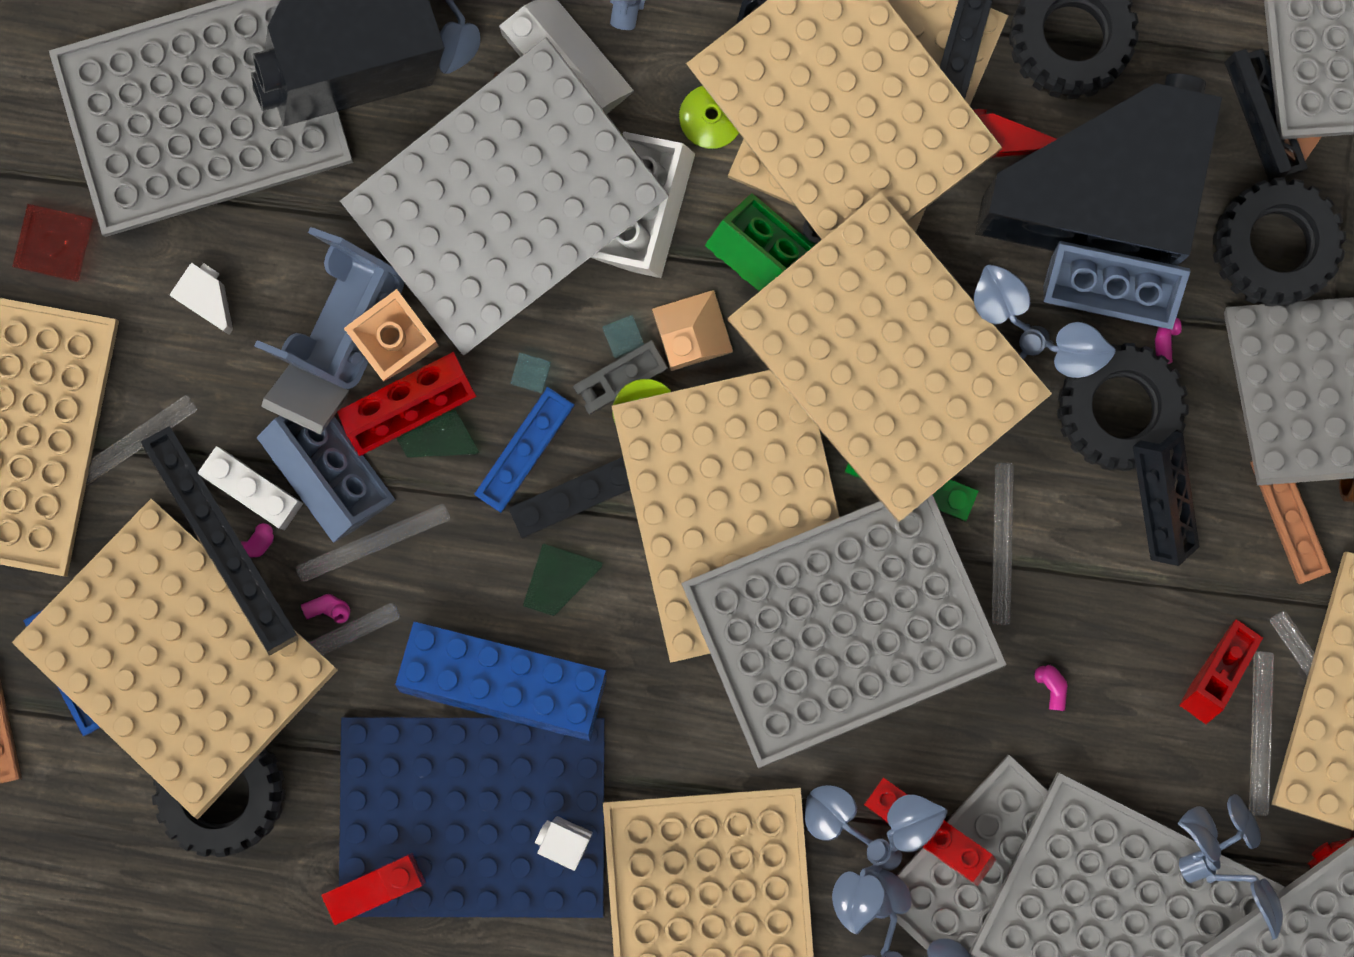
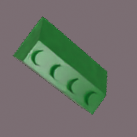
M753 193L721 221L705 244L717 258L724 261L742 279L749 282L759 292L815 246Z

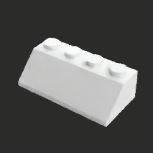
M558 0L532 1L520 8L499 26L502 36L520 57L547 37L606 114L634 92Z
M623 132V136L664 187L669 197L590 258L631 272L661 278L695 153L683 143Z

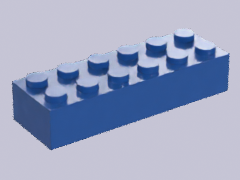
M413 622L395 685L400 693L590 741L607 675L606 670Z

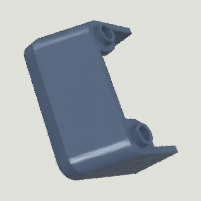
M310 227L309 234L330 245L325 256L324 266L326 272L337 279L310 337L301 333H294L286 339L281 350L258 340L254 346L334 385L350 389L359 383L367 367L368 360L344 330V327L396 289L401 294L404 281L389 264L343 238Z

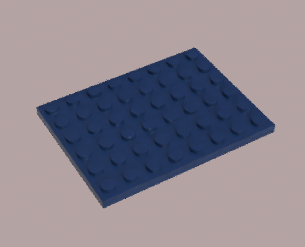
M341 717L339 886L410 853H413L426 881L423 886L355 917L603 918L605 718H596L591 739L587 741L501 718ZM556 816L593 832L575 871L537 854L540 845L535 843L543 824L547 820L552 822Z

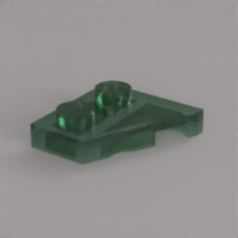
M455 408L397 437L407 458L476 455L480 453Z
M543 544L523 606L555 616L602 568L603 563Z

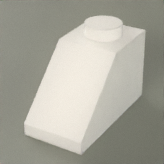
M191 263L170 293V296L230 335L233 330L225 286L217 280L219 273L204 263L200 268Z

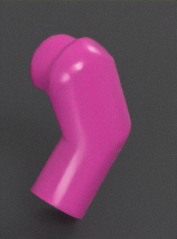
M1176 318L1173 330L1158 327L1155 353L1158 357L1160 355L1165 356L1169 360L1167 364L1173 362L1171 335H1179L1182 331L1179 318Z
M259 524L248 541H240L250 558L260 557L270 547L274 539L273 529L269 524Z
M325 594L301 604L302 611L307 620L323 613L334 619L336 623H344L350 615L348 604L331 594Z
M1051 665L1046 667L1039 666L1035 671V680L1038 683H1044L1050 690L1049 709L1065 711L1067 681L1056 667Z

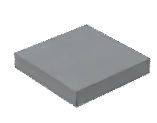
M289 364L263 398L261 407L321 435L347 399L349 390Z

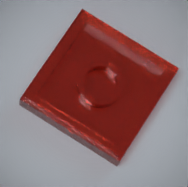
M27 204L12 267L78 282L93 219Z

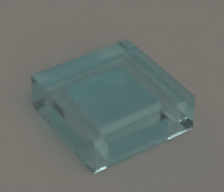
M633 315L602 327L614 358L634 351L644 345Z
M519 353L510 384L542 394L551 362Z

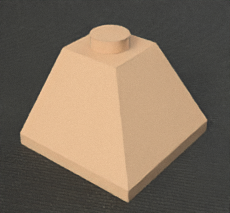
M397 289L344 327V330L383 381L413 366L439 347Z
M714 290L652 309L671 371L733 352Z

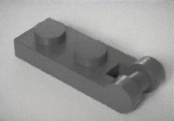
M651 340L578 382L573 388L577 395L583 397L586 402L584 407L588 414L591 415L613 402L618 392L628 383L638 379H653L667 371L668 367ZM601 383L606 393L597 397L593 387Z

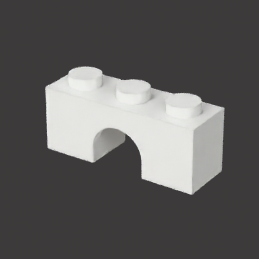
M217 446L198 472L206 480L282 530H286L303 505L301 501Z
M556 816L552 822L547 820L543 824L535 841L536 844L540 845L537 854L575 871L593 832Z

